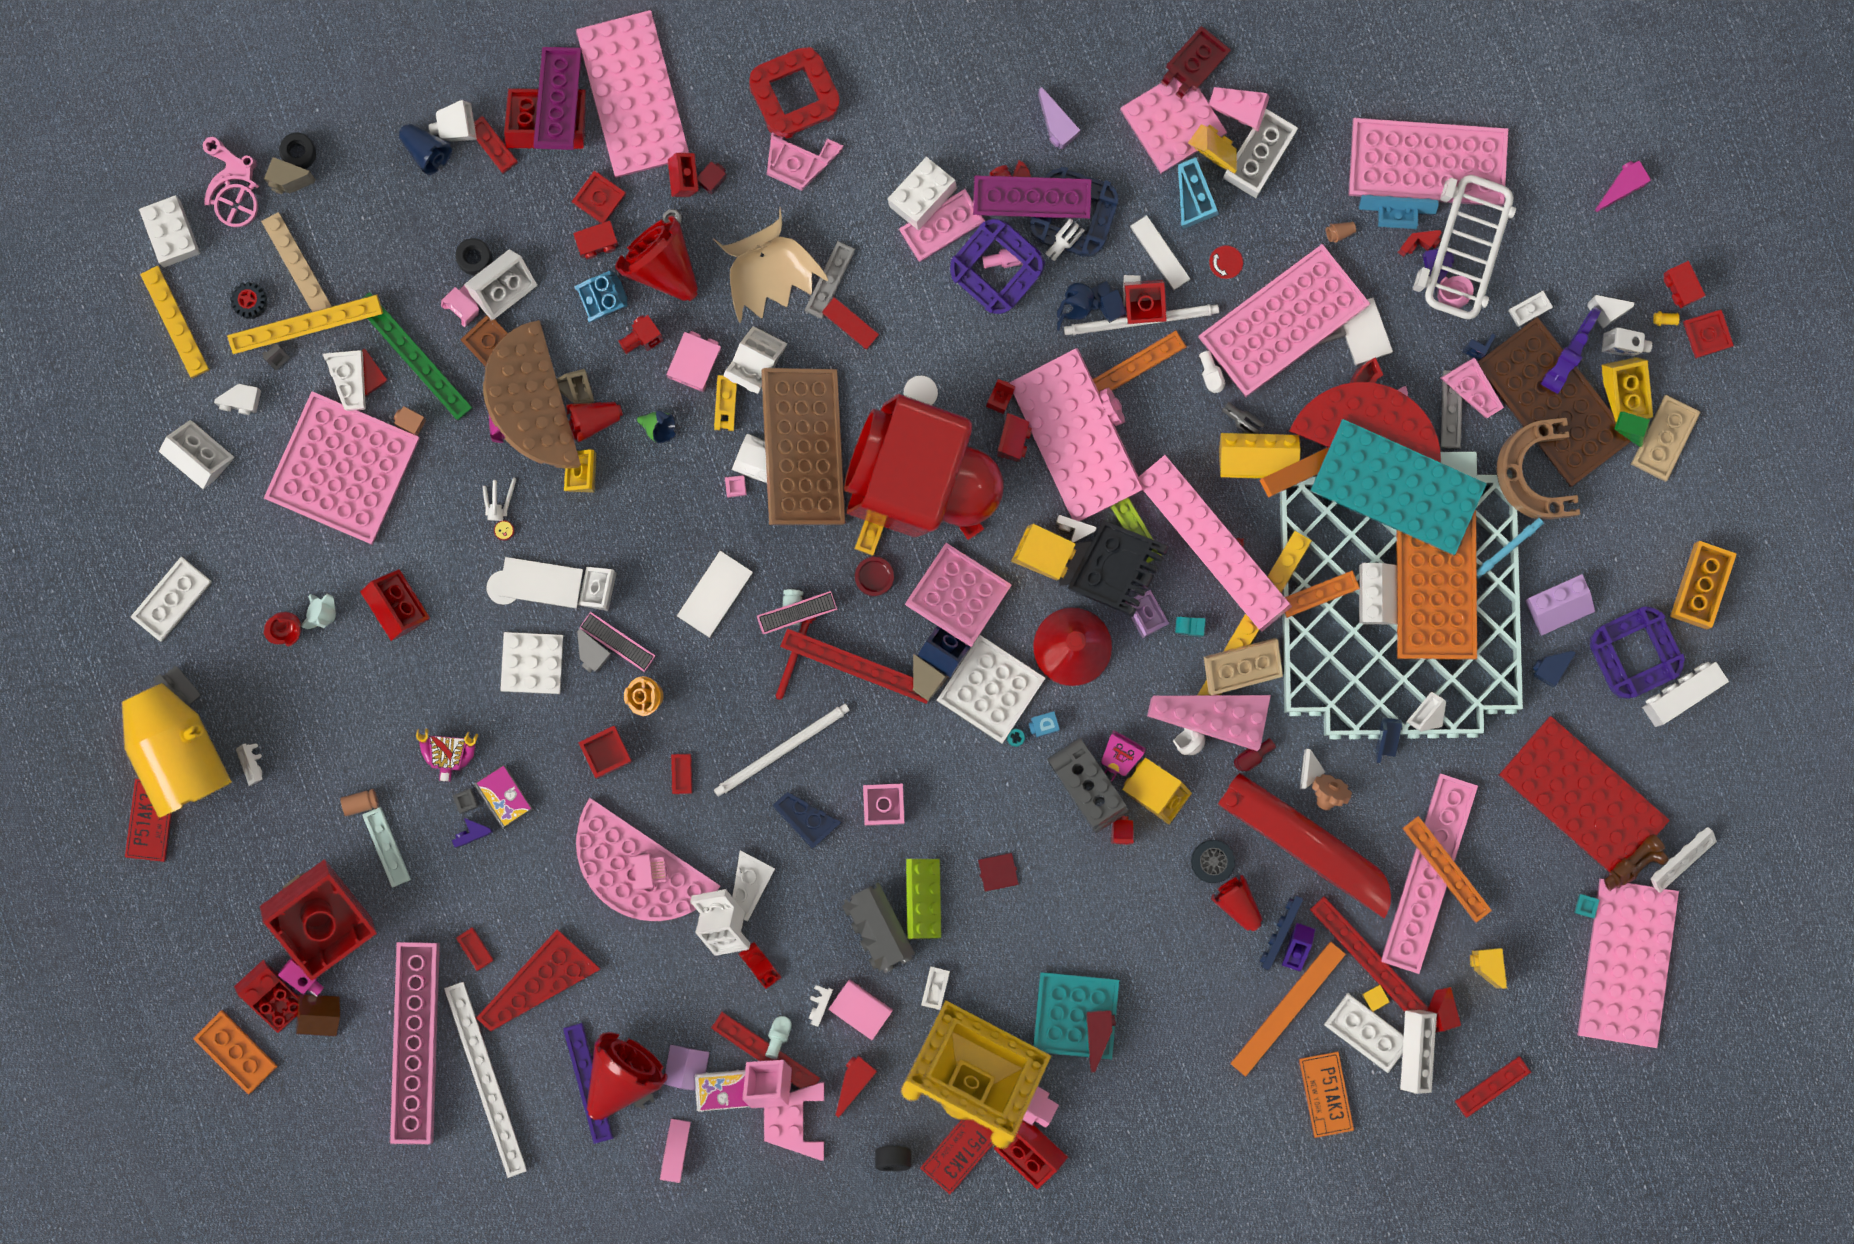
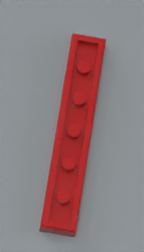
M721 1012L711 1029L758 1061L784 1060L792 1068L791 1083L800 1089L815 1085L820 1080V1077L781 1051H779L777 1059L765 1056L770 1043L724 1012Z

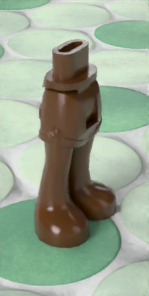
M1654 834L1647 837L1633 855L1627 859L1624 858L1615 866L1613 871L1609 872V877L1604 880L1606 888L1611 891L1615 887L1620 888L1630 883L1651 862H1656L1660 865L1666 864L1669 859L1663 852L1665 846L1662 841Z

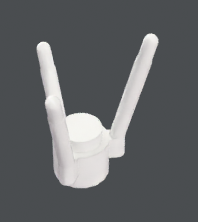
M516 478L512 479L503 509L502 505H497V481L493 480L492 504L490 505L487 488L483 486L486 507L485 515H488L487 520L503 521V516H507V509L515 487Z

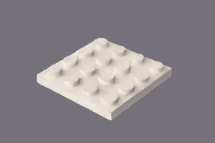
M979 635L936 701L1002 744L1045 680V677Z

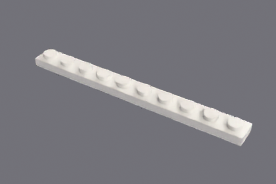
M461 982L444 988L507 1177L526 1172L527 1168L465 983Z

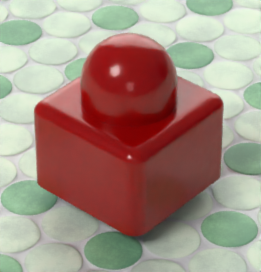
M898 393L886 401L881 410L872 409L862 428L850 461L844 485V491L852 493L847 514L911 537H919L936 530L942 521L956 526H973L987 520L997 510L1003 497V477L999 467L990 456L980 450L967 446L972 433V424L968 418Z

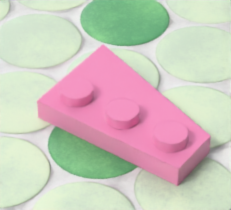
M1214 87L1209 105L1212 109L1232 117L1259 132L1269 95L1267 93Z
M1475 358L1468 360L1440 378L1485 418L1504 408Z

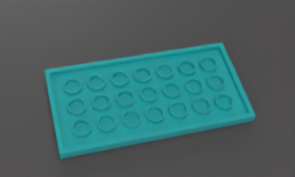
M1342 419L1310 491L1454 556L1487 483Z

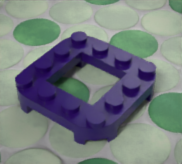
M991 219L980 224L979 228L960 251L953 256L950 261V272L952 280L983 305L986 311L1002 314L1013 309L1039 279L1044 270L1045 260L1040 251L1010 224L1001 219ZM995 240L1023 264L1021 269L1000 293L972 269L973 265Z
M1646 606L1634 610L1600 626L1590 637L1591 651L1610 690L1618 698L1630 699L1677 678L1683 669L1685 658L1683 653H1680L1664 620L1666 617L1662 612ZM1645 628L1662 663L1628 678L1611 643Z

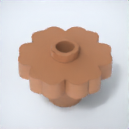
M1322 774L1321 777H1316L1313 782L1312 789L1316 791L1317 805L1321 809L1330 810L1334 806L1348 804L1352 792L1348 790V785L1342 780L1335 779L1331 775Z

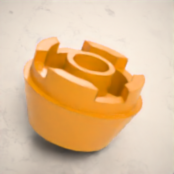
M645 676L635 678L624 691L625 704H628L633 713L641 716L652 714L662 704L664 696L661 686Z

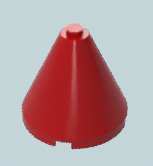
M668 216L669 222L665 223L661 219L641 233L627 247L629 252L624 258L621 255L618 258L615 269L622 276L680 300L691 301L698 294V286L680 223L674 216Z
M1064 608L1050 614L1038 627L1033 643L1034 656L1038 667L1050 680L1065 686L1084 685L1096 679L1107 667L1112 653L1111 636L1103 621L1092 612L1081 608Z
M613 1032L602 1033L595 1043L587 1103L588 1115L594 1120H603L659 1090L667 1080V1074L665 1073L663 1076L661 1072L664 1066L649 1050L630 1038L626 1042L617 1039L619 1034Z

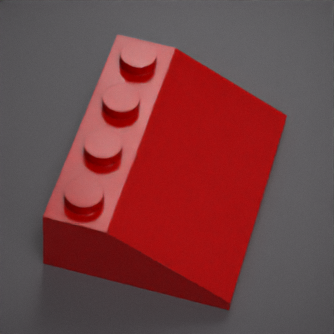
M508 89L504 129L506 148H534L539 89ZM578 90L574 149H584L586 90Z

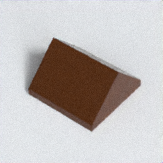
M299 994L296 1034L336 1036L340 1021V997L323 995L316 997L315 995Z

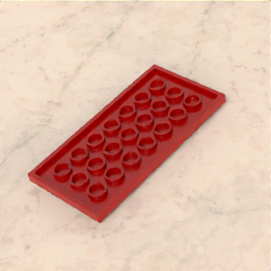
M1551 716L1546 719L1498 774L1608 872L1613 871L1615 866L1624 858L1627 859L1633 855L1651 834L1657 836L1670 821Z

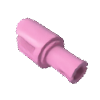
M1001 249L999 254L982 256L984 269L999 265L1004 268L1023 265L1007 249Z

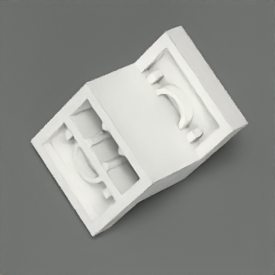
M753 326L740 342L732 363L724 373V377L758 394L762 389L761 369L775 368L787 343Z
M726 889L693 895L691 897V904L700 913L696 934L715 956L749 950L750 942L741 933L745 912Z

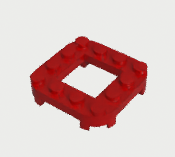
M813 48L796 49L758 65L750 73V93L753 94L763 115L767 129L770 133H774L777 136L785 137V139L791 138L793 134L826 120L829 122L834 118L839 109V94L820 55ZM803 70L806 72L819 101L784 114L770 83Z

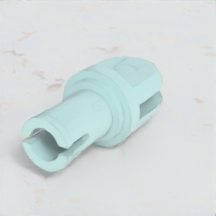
M786 1016L777 1017L769 1031L768 1036L771 1041L765 1056L771 1059L778 1058L782 1043L788 1040L792 1024Z

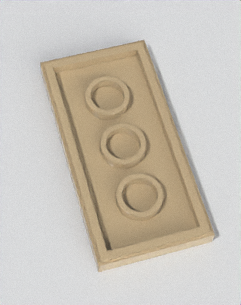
M1664 395L1649 426L1643 447L1638 448L1631 465L1666 482L1701 412L1668 395Z
M1276 638L1204 656L1208 692L1211 696L1283 677L1279 643Z

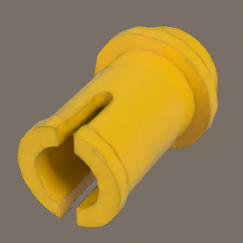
M1658 311V313H1654L1653 323L1657 324V326H1661V324L1678 325L1679 313H1662Z

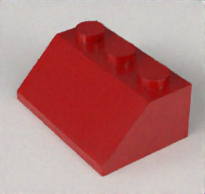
M400 569L371 581L360 591L391 641L406 635L430 619Z
M1022 1120L1015 1138L1008 1147H994V1150L1036 1189H1039L1054 1175L1068 1158L1035 1125H1030Z

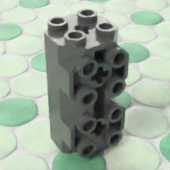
M876 883L877 888L873 889L870 886L851 896L852 901L849 902L848 899L843 900L845 904L842 905L846 916L851 915L854 921L851 925L855 933L861 934L863 940L860 943L865 952L869 950L872 956L869 961L873 969L878 968L879 972L883 970L886 973L895 968V963L901 961L904 964L912 960L911 955L915 953L880 884Z

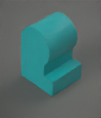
M1176 617V634L1195 637L1204 636L1205 618Z

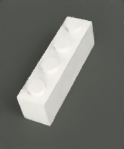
M1424 1010L1405 1011L1401 1090L1416 1094L1432 1092L1436 1013Z

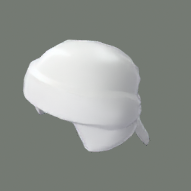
M1184 728V731L1173 742L1177 746V750L1183 755H1195L1204 748L1205 734Z

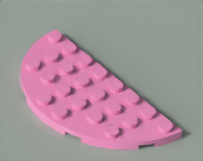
M589 798L580 816L576 835L577 858L587 883L593 892L610 908L639 920H671L696 910L690 902L693 895L718 891L721 887ZM650 854L651 858L665 857L667 882L654 883V888L633 890L636 875L635 866L630 862V856Z

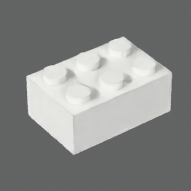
M925 157L888 197L889 206L919 231L957 189L956 181L929 158Z
M176 195L139 209L160 265L167 267L200 254L182 203Z

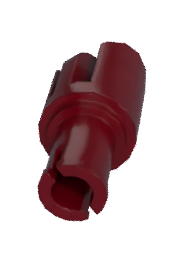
M1268 738L1261 743L1258 751L1247 748L1234 759L1235 768L1239 771H1250L1262 762L1264 755L1276 748L1274 742Z

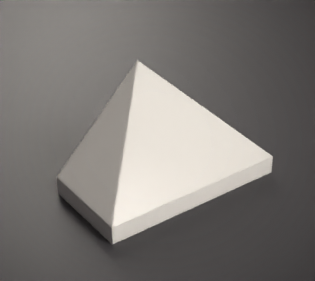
M1431 692L1408 719L1407 723L1421 732L1442 727L1446 701Z
M1311 749L1304 750L1300 789H1306L1314 782L1316 777H1320L1325 773Z

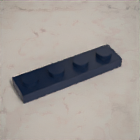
M1296 895L1293 899L1289 898L1285 908L1288 910L1285 916L1281 915L1277 922L1278 931L1276 934L1272 933L1268 941L1270 947L1267 952H1263L1259 960L1262 963L1260 967L1270 970L1303 898Z

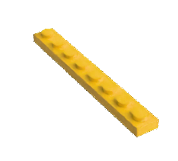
M378 294L228 334L227 337L232 353L236 354L383 314Z

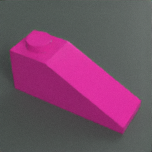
M1630 161L1622 166L1623 170L1618 174L1595 208L1596 212L1644 187L1651 181L1640 161L1636 163Z

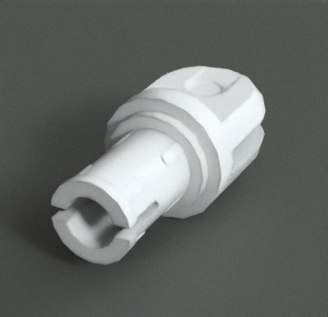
M1210 351L1202 352L1199 354V357L1205 369L1202 373L1205 384L1211 392H1221L1225 386L1221 368L1215 366Z

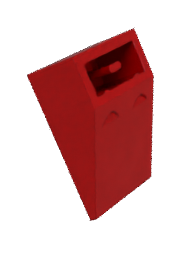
M264 959L234 986L237 995L277 1033L298 1014L299 996L285 980L278 976V973Z

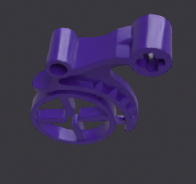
M1596 306L1591 309L1576 335L1572 338L1568 348L1565 347L1561 352L1557 364L1551 370L1549 369L1544 376L1541 385L1556 394L1560 392L1569 372L1574 367H1577L1582 359L1581 351L1588 340L1589 332L1600 315L1601 309Z

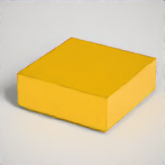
M1381 985L1362 994L1372 1012L1389 1003Z

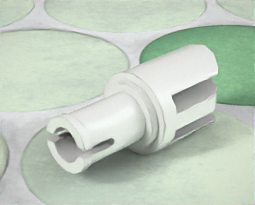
M1071 218L1056 234V242L1046 252V255L1048 257L1051 256V259L1054 261L1065 248H1071L1085 231L1083 228L1079 229L1074 237L1068 241L1079 227L1075 223L1062 236L1072 224L1073 220Z

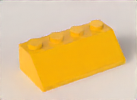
M1221 433L1219 445L1220 476L1229 478H1264L1300 461L1299 435Z

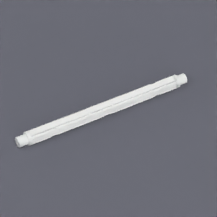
M1208 304L1166 311L1167 321L1211 316V314L1219 313L1218 305L1210 306ZM1122 317L1111 323L1107 320L1071 324V326L1064 327L1065 335L1073 334L1074 336L1076 334L1160 322L1127 324V317Z
M846 704L836 707V709L731 778L720 783V786L715 788L714 792L718 797L728 793V791L839 718L844 717V714L850 711Z

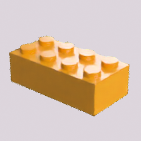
M1702 541L1694 543L1670 617L1706 630L1712 628L1737 554Z

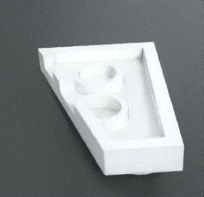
M358 350L323 354L328 364L329 372L337 387L336 389L344 410L366 409L363 352Z
M740 851L733 899L745 912L744 920L748 921L775 868Z

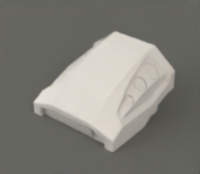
M746 434L732 470L767 483L765 441Z

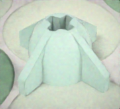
M310 594L308 597L311 604L307 610V618L301 624V627L305 629L318 626L325 628L336 617L334 598L332 595L326 594L321 600L317 596Z

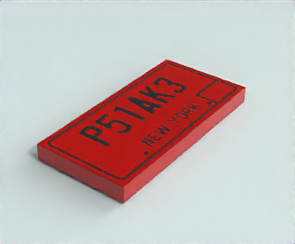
M135 779L125 857L165 862L172 812L158 818L140 779Z
M961 1119L920 1169L946 1192L951 1194L993 1145L991 1140L993 1130L973 1119Z

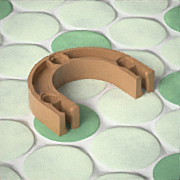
M1567 418L1537 421L1518 429L1506 440L1499 453L1497 478L1500 489L1507 501L1516 510L1531 518L1550 520L1580 515V509H1570L1569 512H1565L1563 502L1578 503V495L1556 498L1540 496L1530 489L1522 472L1523 458L1533 444L1564 440L1569 437V432L1554 434L1552 425L1567 426ZM1539 427L1544 429V436L1539 433ZM1508 469L1511 470L1513 474L1512 478H1509L1507 476ZM1550 504H1552L1555 507L1554 513H1552L1549 509Z

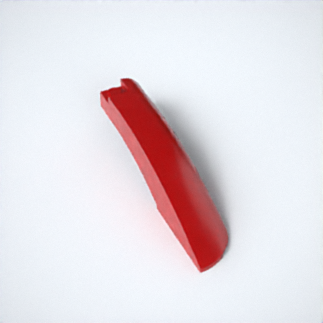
M1239 773L1233 779L1228 790L1218 803L1221 808L1385 919L1390 908L1391 891L1385 875L1377 866L1243 774Z

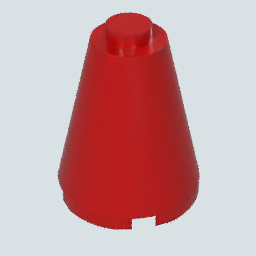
M615 402L566 405L567 414H571L570 420H568L570 429L577 442H581L620 421V416L623 415L620 405H616Z
M1240 875V879L1234 877L1218 888L1219 893L1217 895L1212 894V901L1246 931H1255L1262 925L1263 919L1243 875Z

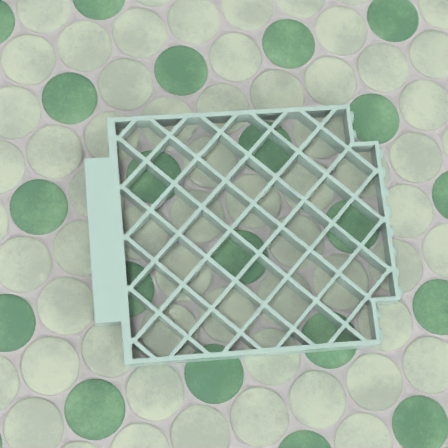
M1440 452L1442 464L1487 483L1486 485H1490V488L1481 496L1477 507L1492 491L1509 505V517L1497 530L1476 510V521L1491 535L1476 550V568L1478 569L1483 563L1477 556L1494 539L1503 547L1509 543L1500 533L1509 523L1510 542L1518 536L1517 510L1503 495L1497 475H1477V452ZM1311 477L1292 486L1297 487V490L1287 500L1286 490L1280 492L1281 553L1287 544V527L1292 532L1296 531L1309 538L1306 534L1324 516L1346 536L1328 556L1312 541L1309 548L1323 562L1305 580L1294 571L1291 578L1299 586L1292 594L1299 592L1302 588L1307 589L1311 587L1307 583L1325 564L1338 576L1345 574L1331 558L1349 540L1371 560L1369 563H1384L1380 557L1396 542V530L1384 525L1395 537L1376 555L1355 535L1370 518L1366 516L1353 531L1348 529L1330 511L1337 503L1332 502L1326 507L1306 488L1312 487L1316 477ZM1300 492L1322 513L1304 532L1287 517V505ZM1518 546L1510 552L1511 565L1499 577H1496L1491 571L1484 574L1492 584L1477 599V616L1494 632L1477 648V659L1475 661L1495 679L1477 699L1455 679L1473 660H1466L1451 675L1436 659H1419L1402 675L1382 656L1397 640V633L1378 652L1357 632L1363 624L1358 623L1353 628L1332 608L1341 598L1338 597L1333 599L1330 604L1327 602L1321 604L1320 606L1324 610L1306 628L1293 616L1286 618L1285 613L1282 615L1284 713H1289V716H1301V713H1309V716H1321V713L1324 712V736H1329L1331 740L1341 739V736H1349V739H1361V736L1368 735L1369 739H1379L1380 730H1359V728L1377 709L1388 718L1398 719L1383 703L1401 684L1421 703L1426 699L1407 680L1426 660L1446 679L1435 694L1439 696L1451 684L1471 705L1454 723L1444 716L1443 724L1448 728L1447 730H1426L1422 732L1419 730H1408L1410 724L1406 722L1405 724L1402 723L1400 735H1408V739H1418L1420 735H1427V738H1439V735H1447V738H1459V734H1467V738H1479V734L1484 733L1483 711H1486V714H1498V711L1505 710V714H1517V710L1523 709ZM1510 572L1511 590L1502 582ZM1359 574L1355 577L1357 581L1359 580ZM1288 583L1282 592L1284 597L1289 596ZM1495 587L1512 601V613L1499 626L1478 606ZM1327 612L1348 632L1331 652L1308 632ZM1511 620L1513 639L1503 630ZM1289 623L1300 632V635L1291 644L1289 640ZM1389 624L1397 632V625ZM1497 635L1513 649V662L1501 674L1479 655ZM1303 636L1325 657L1307 677L1290 662V650ZM1352 636L1373 656L1355 676L1333 656ZM1328 660L1350 681L1331 701L1310 681ZM1376 660L1398 680L1380 700L1358 680ZM1513 668L1514 687L1504 679ZM1290 671L1301 681L1292 692L1290 687ZM1500 684L1514 697L1515 705H1482L1480 702ZM1306 685L1326 706L1291 708V698ZM1352 685L1356 686L1374 704L1370 711L1356 725L1335 705ZM1476 708L1477 729H1457V726ZM1330 710L1351 731H1330Z

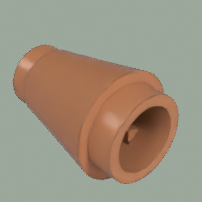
M1354 222L1330 224L1326 228L1328 240L1335 243L1356 233Z

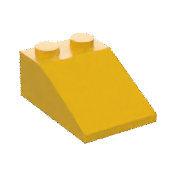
M1201 124L1188 144L1216 165L1235 174L1237 171L1236 148L1231 145L1233 141L1226 136L1221 138L1217 135L1218 130L1210 124L1208 126Z
M1635 357L1602 364L1603 384L1616 423L1620 412H1626L1646 419L1652 418L1653 410L1648 360Z

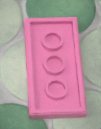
M966 189L947 199L919 231L910 223L899 228V231L920 263L976 229L985 220L982 215H973V200Z

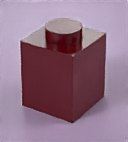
M711 161L699 174L697 182L712 195L727 178L726 169L719 163L715 165Z

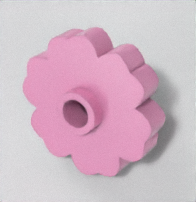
M1110 388L1100 391L1103 407L1107 415L1110 416L1112 423L1115 426L1125 423L1121 403L1115 398L1114 393Z

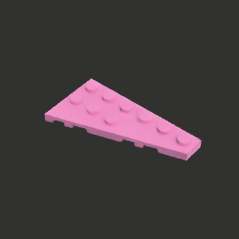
M1271 695L1153 696L1147 716L1258 751L1261 747Z

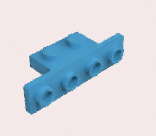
M1362 195L1359 209L1378 211V227L1417 229L1418 213L1436 214L1439 201L1411 197Z

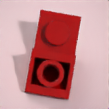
M1435 230L1412 233L1398 253L1403 257L1407 252L1411 254L1417 247V244L1427 251L1431 247L1435 249L1442 240L1439 238L1442 232Z
M755 942L750 944L749 950L739 953L740 957L765 989L781 978L780 974Z

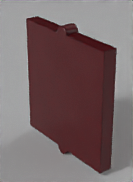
M1012 853L978 860L981 872L979 877L982 878L985 892L1019 885L1016 875L1017 867L1014 866Z

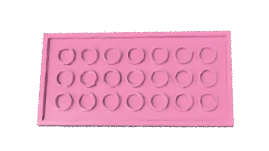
M651 10L576 29L615 178L668 165V159L675 153H689Z
M1354 118L1349 196L1411 197L1444 202L1440 200L1445 182L1450 177L1457 180L1456 187H1458L1460 180L1468 175H1475L1505 186L1508 129ZM1474 183L1466 185L1464 194L1498 206H1504V194ZM1462 197V204L1484 205ZM1451 198L1448 203H1453L1454 198Z
M1321 244L1201 333L1198 338L1211 352L1243 395L1248 397L1370 306V303L1324 245Z
M1078 348L1010 382L1011 385L1015 386L1013 394L1025 420L1029 421L1032 435L1073 520L1080 522L1144 490L1118 432L1103 407L1100 394Z
M1599 879L1597 899L1600 901L1593 921L1577 1035L1657 1048L1679 891L1664 889L1659 893L1654 887L1631 883L1620 888L1615 887L1609 891L1605 886V879Z

